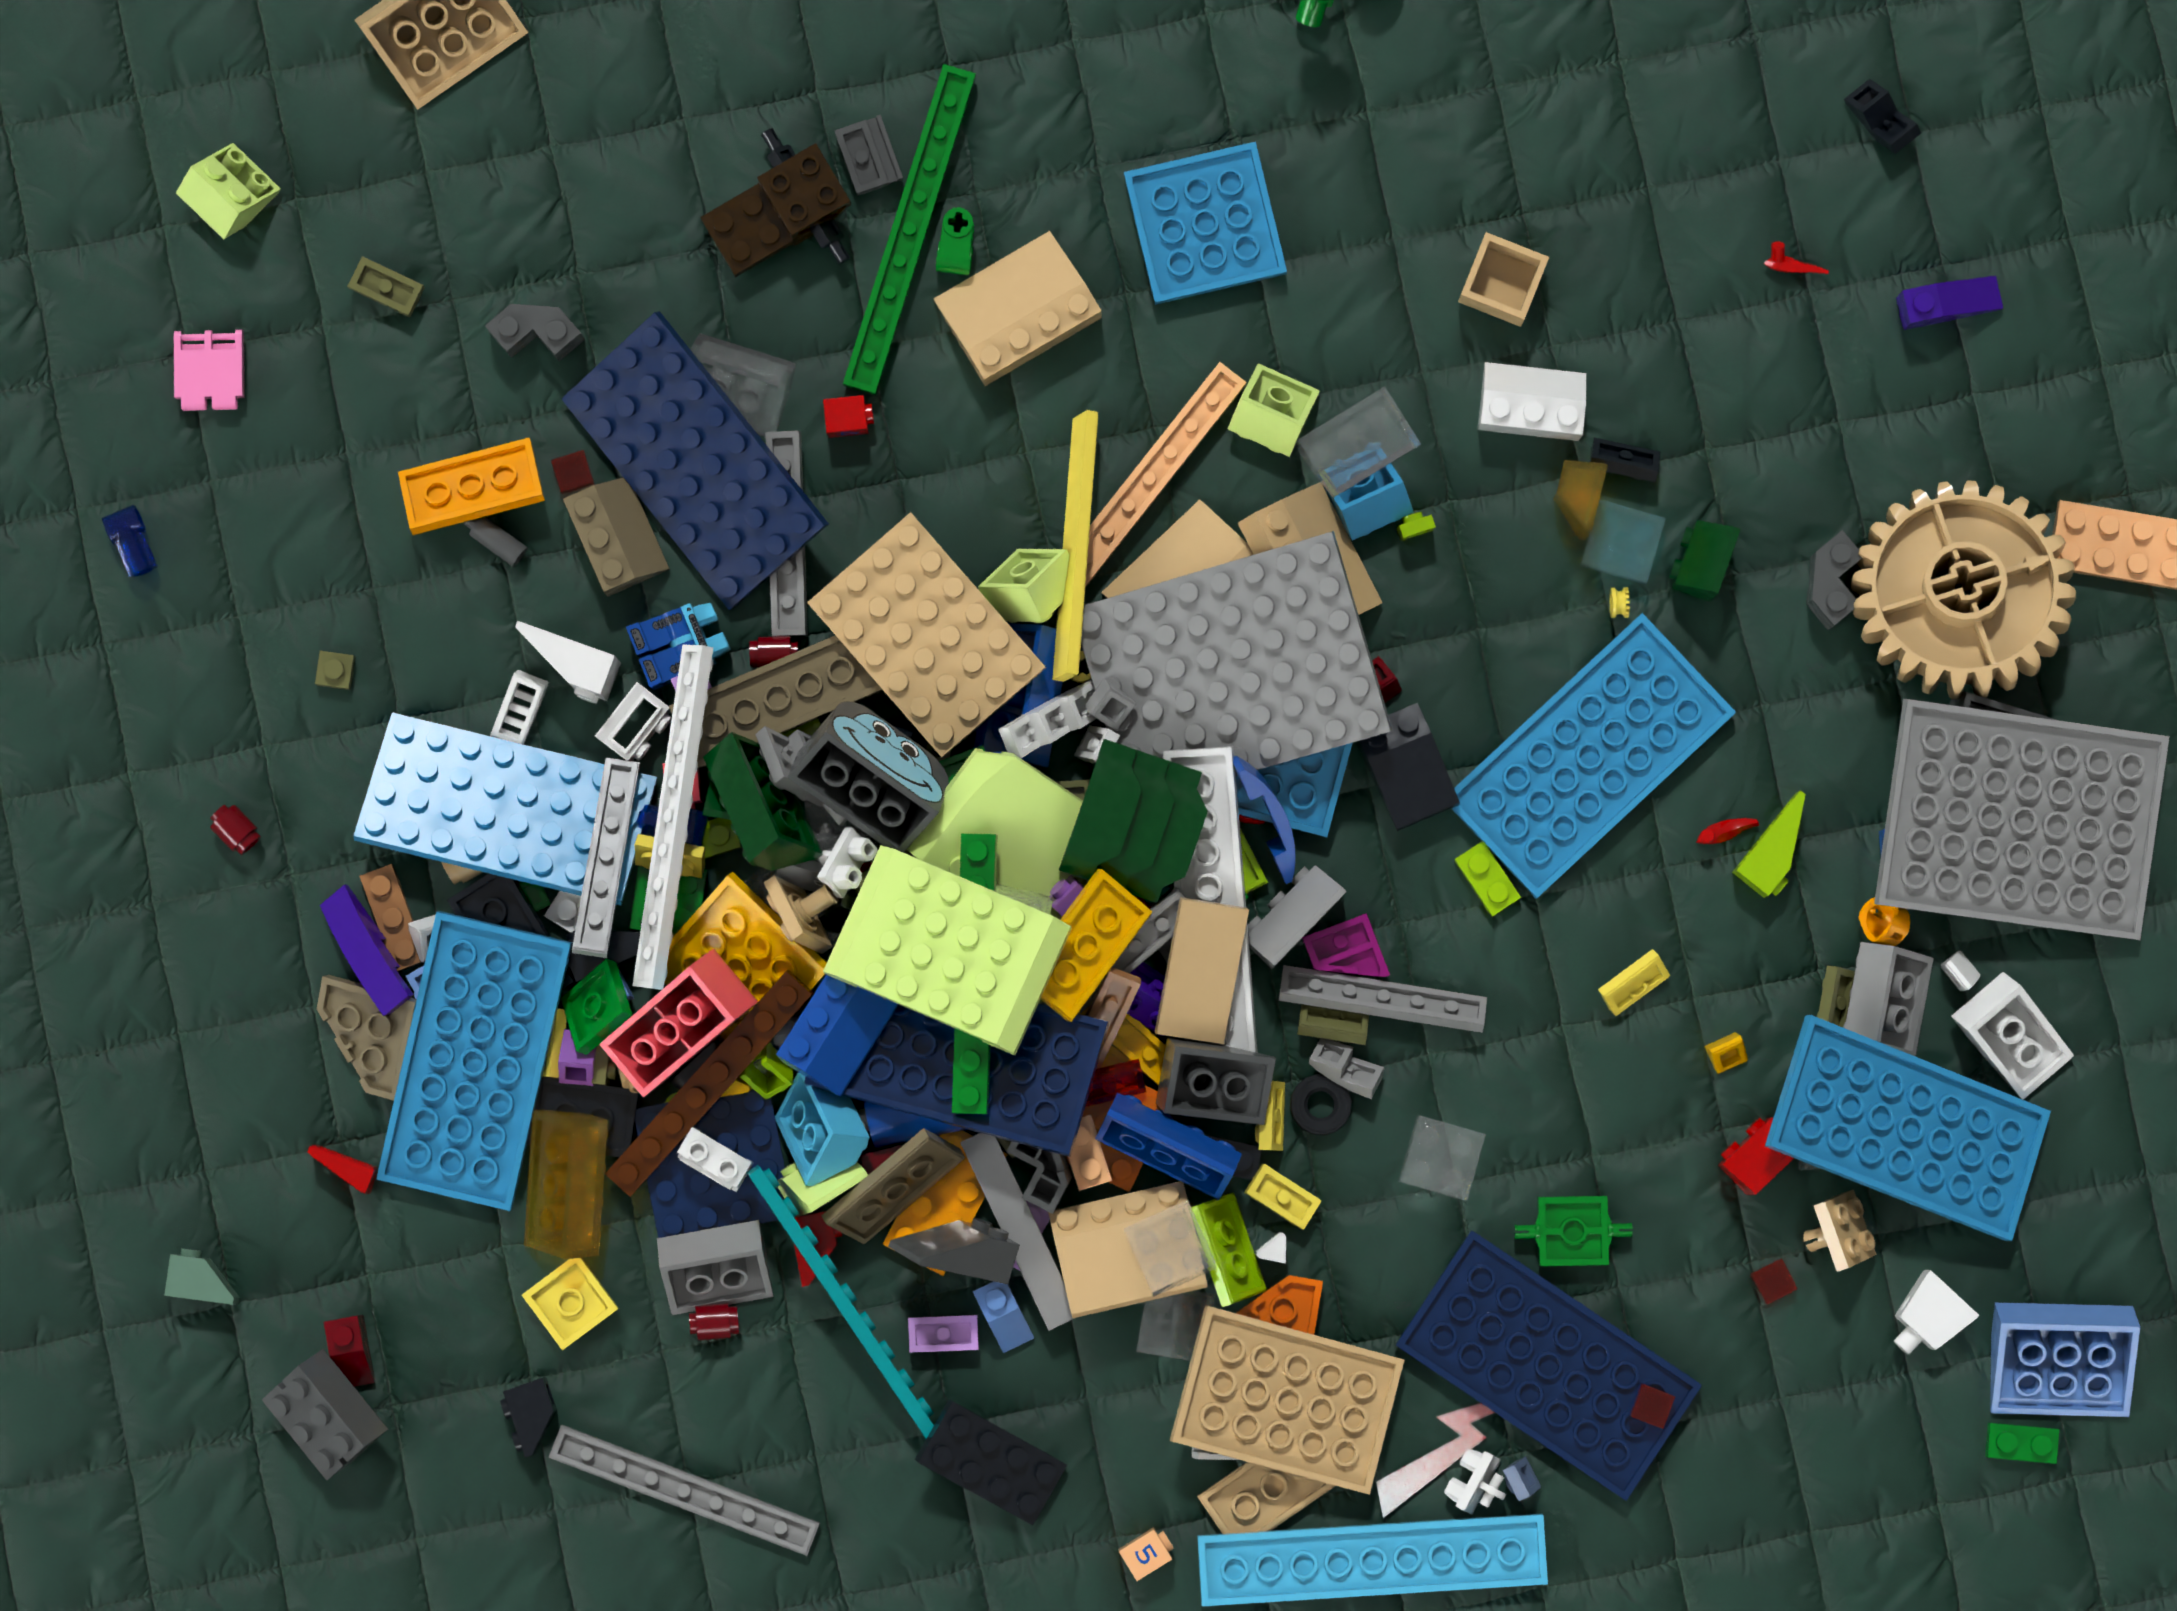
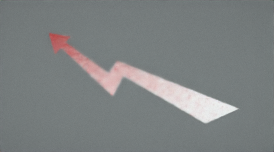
M1479 1403L1437 1416L1436 1418L1461 1436L1376 1481L1383 1518L1460 1459L1466 1449H1472L1483 1441L1486 1436L1470 1423L1495 1412Z

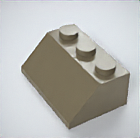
M624 477L590 486L563 498L603 592L607 597L670 570L639 498Z

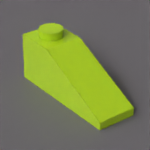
M1801 790L1793 795L1732 872L1763 898L1768 897L1771 893L1777 896L1789 881L1784 876L1791 868L1806 796Z

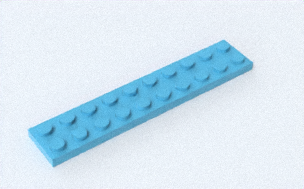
M1543 1514L1197 1535L1202 1606L1548 1584Z

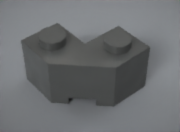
M510 304L485 325L489 333L511 358L538 337L560 362L585 340L581 332L559 307Z
M1843 530L1810 557V576L1806 605L1827 630L1831 629L1854 610V602L1856 600L1839 577L1862 559V557L1858 554L1859 549Z
M1012 1141L1007 1152L1037 1167L1022 1198L1053 1214L1073 1177L1067 1157Z

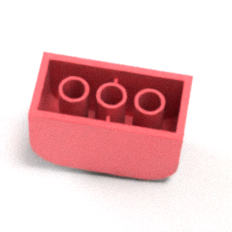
M712 949L684 970L599 1045L644 1098L700 1053L755 1006L758 1001L716 950Z

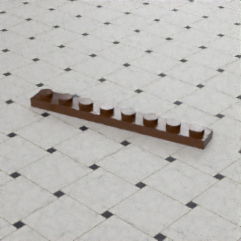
M787 970L605 1174L631 1197L814 992L791 971Z

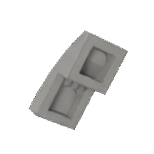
M1320 1038L1309 1059V1064L1336 1084L1356 1094L1372 1099L1383 1078L1384 1067L1352 1057V1046Z

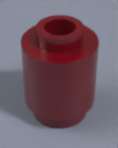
M791 636L758 637V640L750 641V667L759 668L799 651L798 642H792Z
M223 805L210 818L213 821L210 829L233 852L237 851L240 855L248 852L261 838L256 832L258 828L236 805H232L229 808Z
M728 1303L695 1306L696 1313L689 1314L690 1334H697L698 1341L731 1338L730 1334H739L737 1306L728 1307Z

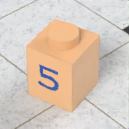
M1153 1527L1119 1548L1118 1551L1134 1578L1138 1581L1172 1560L1169 1551L1173 1550L1174 1547L1164 1531L1157 1534Z

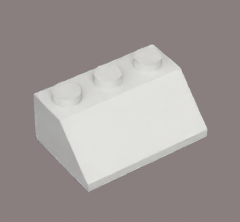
M1484 363L1477 430L1573 441L1580 440L1583 435L1586 408V373Z

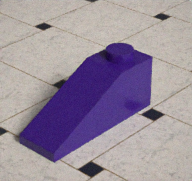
M1996 276L1934 283L1902 290L1896 297L1903 330L2003 309Z

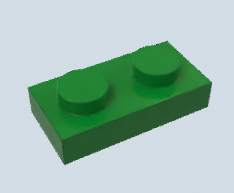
M1988 1422L1985 1457L2057 1464L2059 1429Z

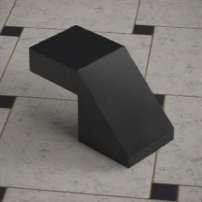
M1871 79L1867 80L1844 99L1846 105L1873 138L1894 154L1921 134L1917 123L1897 110L1889 91Z

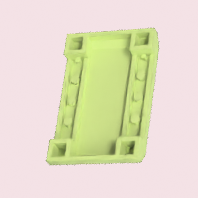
M880 845L823 972L828 976L854 987L858 986L977 1037L984 1043L1016 1055L1072 927L1045 912L896 849Z

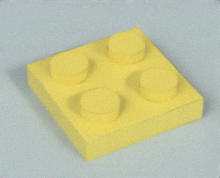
M579 1253L522 1294L525 1301L562 1351L619 1309Z

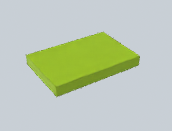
M1230 1193L1222 1196L1219 1200L1213 1199L1188 1208L1221 1306L1225 1307L1267 1291L1235 1194Z

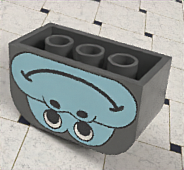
M850 701L840 703L798 751L788 774L789 779L880 844L903 853L939 813L945 798V789L949 784L945 769L931 753L867 707Z

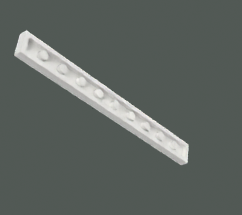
M682 645L632 985L636 987L662 990L664 989V982L668 974L667 962L669 948L673 939L672 928L674 914L678 905L677 893L683 871L682 859L685 842L688 837L687 825L690 808L693 803L692 791L695 774L698 769L697 757L700 740L703 735L702 723L705 706L708 701L707 689L710 672L713 667L712 655L714 647Z

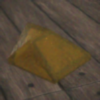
M1564 460L1557 493L1553 498L1578 539L1585 540L1592 532L1608 467L1607 464Z

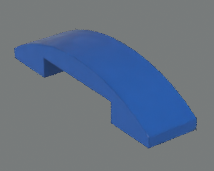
M1234 756L1233 765L1248 798L1251 801L1262 796L1278 837L1266 843L1285 884L1292 882L1295 870V844L1289 820L1264 777L1248 762L1238 756Z

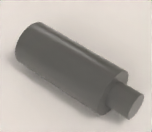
M487 517L462 522L471 529L469 535L512 567H515L521 561L528 550V547Z

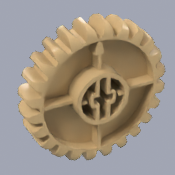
M1971 480L1966 481L1962 495H1955L1952 486L1948 482H1939L1935 499L1931 500L1926 492L1917 489L1911 494L1910 510L1904 505L1894 503L1888 507L1886 517L1888 524L1883 522L1872 524L1868 533V539L1871 544L1859 548L1858 554L1862 559L1857 562V565L1862 570L1855 572L1851 580L1852 591L1860 595L1854 602L1853 615L1860 620H1869L1864 625L1861 638L1865 643L1875 644L1883 642L1877 656V661L1882 666L1891 664L1897 659L1901 662L1898 680L1906 683L1918 673L1923 676L1922 692L1932 694L1939 682L1947 683L1949 697L1951 699H1959L1964 686L1971 684L1976 695L1986 698L1988 697L1992 680L1995 679L1999 686L2006 691L2014 689L2018 679V670L2024 675L2035 676L2041 667L2040 656L2052 657L2055 655L2059 647V639L2056 635L2067 632L2072 620L2071 615L2065 609L2070 608L2074 604L2076 590L2071 585L2066 584V582L2072 577L2075 568L2072 561L2057 559L2064 549L2066 543L2061 535L2044 537L2050 521L2047 515L2044 513L2038 514L2031 519L2025 516L2029 500L2021 496L2010 505L2003 503L2004 488L1995 485L1989 491L1987 497L1979 496L1978 484L1976 481ZM1948 570V575L1935 578L1940 572ZM1956 585H1962V588L1955 589ZM1972 589L1970 595L1964 594L1965 591ZM1993 600L1989 606L1979 611V604Z

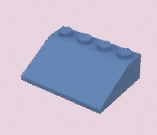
M1995 1302L1991 1331V1413L2129 1417L2140 1334V1324L2133 1306Z

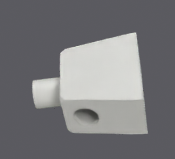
M1924 1270L1895 1315L1906 1328L1893 1342L1907 1355H1910L1921 1342L1928 1348L1936 1350L1976 1320L1979 1314L1931 1270Z

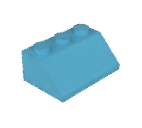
M798 1072L775 1118L805 1185L814 1186L855 1165L862 1151L866 1149L870 1137L851 1098L846 1096L839 1097L834 1093L806 1086L804 1084L806 1076Z

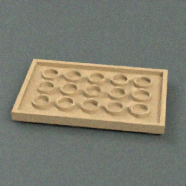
M911 512L807 602L942 758L1046 669L1045 665Z
M1205 1305L1170 1441L1370 1495L1404 1359Z

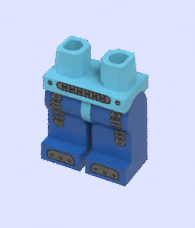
M689 603L644 622H637L626 626L635 652L640 657L639 662L651 689L657 690L672 683L670 679L678 676L682 645L714 647L712 655L713 664H716L715 658L731 650L723 632L709 638L705 636L702 627L719 621L712 603L701 604L695 607Z

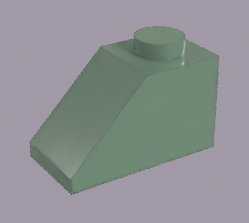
M181 1248L180 1254H170L164 1296L230 1305L239 1304L240 1297L214 1262L210 1258L201 1257L202 1251Z

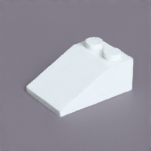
M517 621L516 629L575 689L574 694L578 695L577 697L597 704L598 699L608 700L621 662L615 655Z
M2004 972L1998 975L1951 1016L1971 1043L2022 1100L2074 1057V1054L2023 987Z

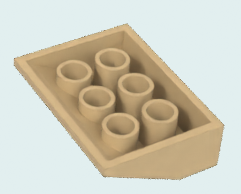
M382 0L355 19L361 31L417 110L528 33L506 0Z
M1050 231L933 299L984 386L1102 318V310Z
M1321 482L1281 499L1238 522L1254 555L1334 531L1358 615L1383 603Z
M1199 499L1101 593L1106 598L1114 597L1254 554L1248 543Z
M1179 1181L1058 1209L1053 1214L1048 1212L1072 1319L1208 1287L1183 1182Z

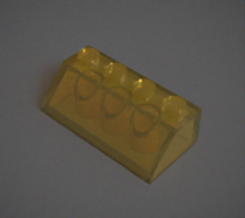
M533 1110L524 1246L563 1259L599 1256L608 1120L585 1113Z

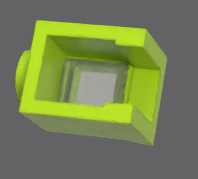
M770 1042L740 1075L743 1081L766 1100L779 1092L785 1091L793 1084V1068L784 1064L776 1055L778 1050Z

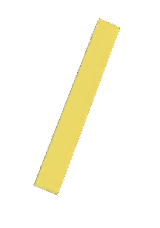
M1090 410L1082 412L1072 420L1063 549H1067L1070 556L1063 603L1058 607L1052 678V680L1061 682L1079 674L1098 412Z

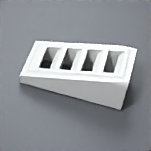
M521 670L514 672L490 736L524 744L549 682ZM521 683L535 689V695L518 689L519 684ZM514 696L530 702V708L513 702ZM512 710L526 716L525 721L507 715L508 711ZM505 722L520 728V735L502 728L503 723Z

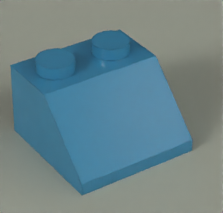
M1380 446L1318 474L1333 507L1352 541L1414 512L1403 480Z

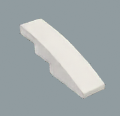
M1092 679L1039 705L998 729L1007 752L1014 753L1019 758H1023L1040 746L1051 744L1068 732L1081 729L1096 718L1090 715L1085 707L1086 702L1095 692Z

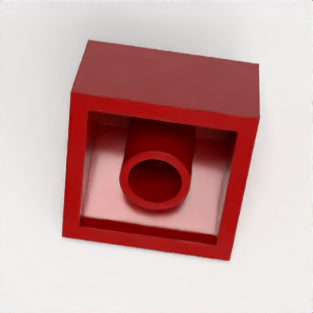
M1759 1117L1745 1130L1749 1135L1740 1144L1734 1141L1720 1154L1724 1159L1718 1166L1746 1195H1756L1794 1159L1765 1147L1773 1117L1767 1118L1765 1121Z

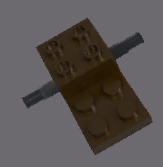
M774 128L764 131L761 137L771 151L767 158L773 168L757 177L758 184L700 217L735 278L792 244L796 246L813 235L821 248L828 247L838 265L845 263L851 257L840 241L844 238V234L836 223L835 218L851 206V201L817 144L815 143L795 154L790 145H782Z

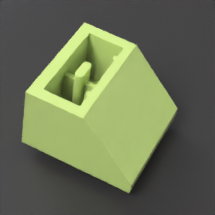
M232 143L192 165L176 194L223 239H226L246 227L280 192L281 188L250 160L243 151Z

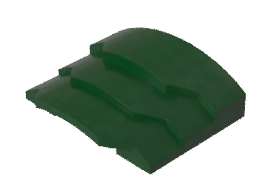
M1103 739L1059 871L1090 880L1097 869H1103L1132 895L1157 903L1163 887L1186 876L1208 812L1197 790L1202 772Z

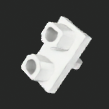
M845 827L832 851H822L823 855L819 857V861L823 867L817 878L831 888L836 898H844L849 889H857L862 880L860 868L864 861L873 860L878 851L877 847L868 838L861 837L853 827Z
M1466 1449L1460 1465L1472 1471L1473 1474L1467 1484L1453 1477L1449 1481L1444 1493L1457 1503L1456 1507L1471 1515L1478 1503L1488 1508L1494 1496L1504 1500L1507 1494L1498 1490L1504 1477L1497 1473L1494 1474L1501 1459L1486 1451L1481 1453Z

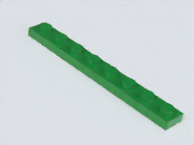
M961 833L960 877L995 892L998 835ZM956 1028L954 1030L952 1113L988 1114L991 1045Z

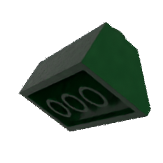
M731 732L703 756L709 770L707 772L708 776L715 784L720 795L719 801L727 811L732 822L731 829L738 836L743 847V856L751 865L774 871L815 860L823 855L797 796L785 789H778L769 778L770 771L766 761L759 752L760 745L758 742Z

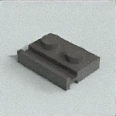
M881 114L875 118L834 130L857 196L903 180Z

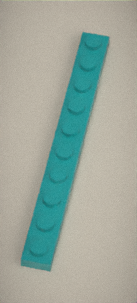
M756 1165L746 1173L925 1439H927L934 1426L929 1417L934 1412L923 1396L918 1400L915 1398L910 1390L915 1384L905 1369L896 1370L890 1361L896 1357L885 1340L878 1343L872 1334L876 1326L868 1314L864 1311L859 1315L852 1304L857 1300L856 1296L847 1283L839 1285L833 1276L838 1270L829 1256L825 1254L820 1257L814 1248V1245L819 1243L808 1225L804 1228L800 1227L794 1218L800 1213L790 1198L781 1199L775 1190L780 1184L769 1168L763 1171L759 1165Z

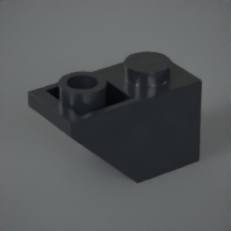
M546 1377L503 1391L505 1399L500 1400L506 1419L512 1418L516 1429L512 1433L518 1453L523 1451L525 1458L536 1454L557 1411Z

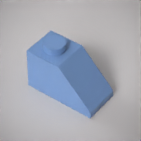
M993 1281L973 1291L1003 1353L1034 1339L1009 1284Z

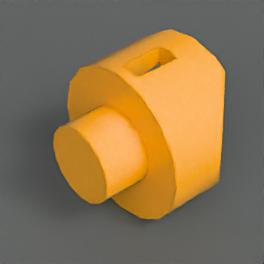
M1875 897L1871 898L1863 905L1858 916L1863 932L1875 944L1898 945L1909 933L1910 914L1908 910L1874 904Z

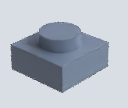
M1526 1456L1514 1461L1503 1470L1506 1485L1516 1495L1518 1501L1530 1497L1541 1488Z

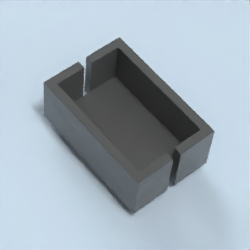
M324 1349L298 1365L262 1399L264 1404L326 1480H329L351 1464L388 1430Z

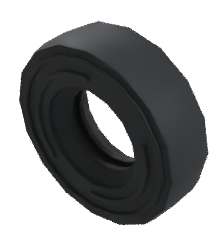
M1315 1074L1304 1078L1296 1085L1291 1095L1290 1110L1294 1121L1302 1130L1312 1135H1328L1338 1131L1346 1124L1351 1113L1352 1100L1348 1089L1336 1084L1322 1074ZM1318 1091L1328 1093L1334 1101L1332 1113L1325 1118L1313 1116L1307 1107L1309 1097Z

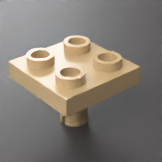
M775 875L764 882L769 893L766 896L771 908L776 913H779L783 921L781 929L789 941H795L820 954L833 947L817 916L822 911L839 902L829 886L824 884L823 887L807 896L804 889Z
M1854 1190L1838 1194L1814 1205L1821 1227L1804 1232V1242L1815 1238L1818 1239L1806 1245L1810 1252L1828 1247L1837 1272L1848 1269L1876 1255L1874 1237L1867 1229L1863 1218V1205L1856 1197Z

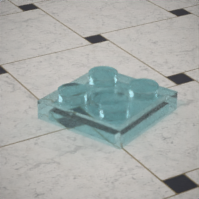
M1600 499L1580 566L1646 585L1666 518Z

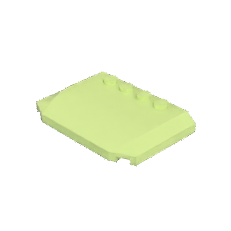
M975 748L946 787L945 798L939 813L906 850L917 859L960 877L961 833L998 835L996 892L1060 920L1062 916L1052 907L1047 898L1051 895L1050 891L1061 879L1066 880L1071 875L1059 871V867L1083 800L1014 753L985 752L983 749ZM1074 876L1084 887L1089 881Z

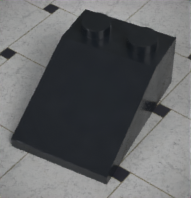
M1418 703L1388 715L1392 727L1391 732L1356 741L1397 831L1460 805L1433 735Z

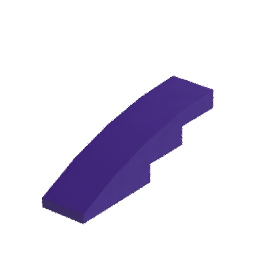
M344 884L320 904V908L337 943L362 986L381 1014L389 1016L414 994L397 972L400 966L383 944L386 938L349 886Z

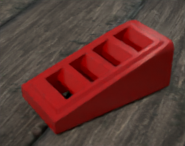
M319 1145L309 1146L307 1152L314 1159L359 1192L364 1194L371 1193L378 1174V1167Z

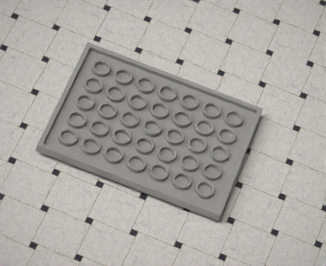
M1334 531L1084 605L1081 645L1094 689L1096 690L1100 683L1106 679L1137 703L1118 731L1105 724L1107 729L1120 735L1116 743L1163 759V752L1169 750L1233 746L1234 756L1242 758L1256 770L1392 731Z
M1903 699L1874 904L2140 940L2170 736Z

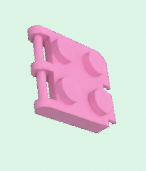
M243 329L235 330V333L213 334L212 330H205L204 334H182V331H174V398L181 399V409L183 411L207 410V399H212L213 410L238 409V398H245ZM213 340H235V343L214 344ZM183 341H204V344H183Z

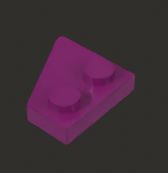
M1367 913L1302 937L1314 970L1384 978L1390 976Z

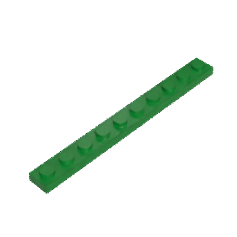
M943 64L843 381V386L876 396L976 79V73Z

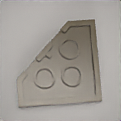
M332 975L322 976L316 1010L322 1020H327L336 1036L334 1040L347 1062H351L361 1078L359 1082L365 1093L394 1101L417 999L410 998L392 1014L383 1016L362 984Z

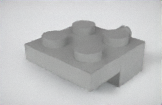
M764 726L755 735L760 745L759 752L767 763L770 771L769 778L773 785L780 790L785 789L795 794L802 801L807 800L821 807L824 804L788 778L798 751L811 736L797 729L789 737H786Z

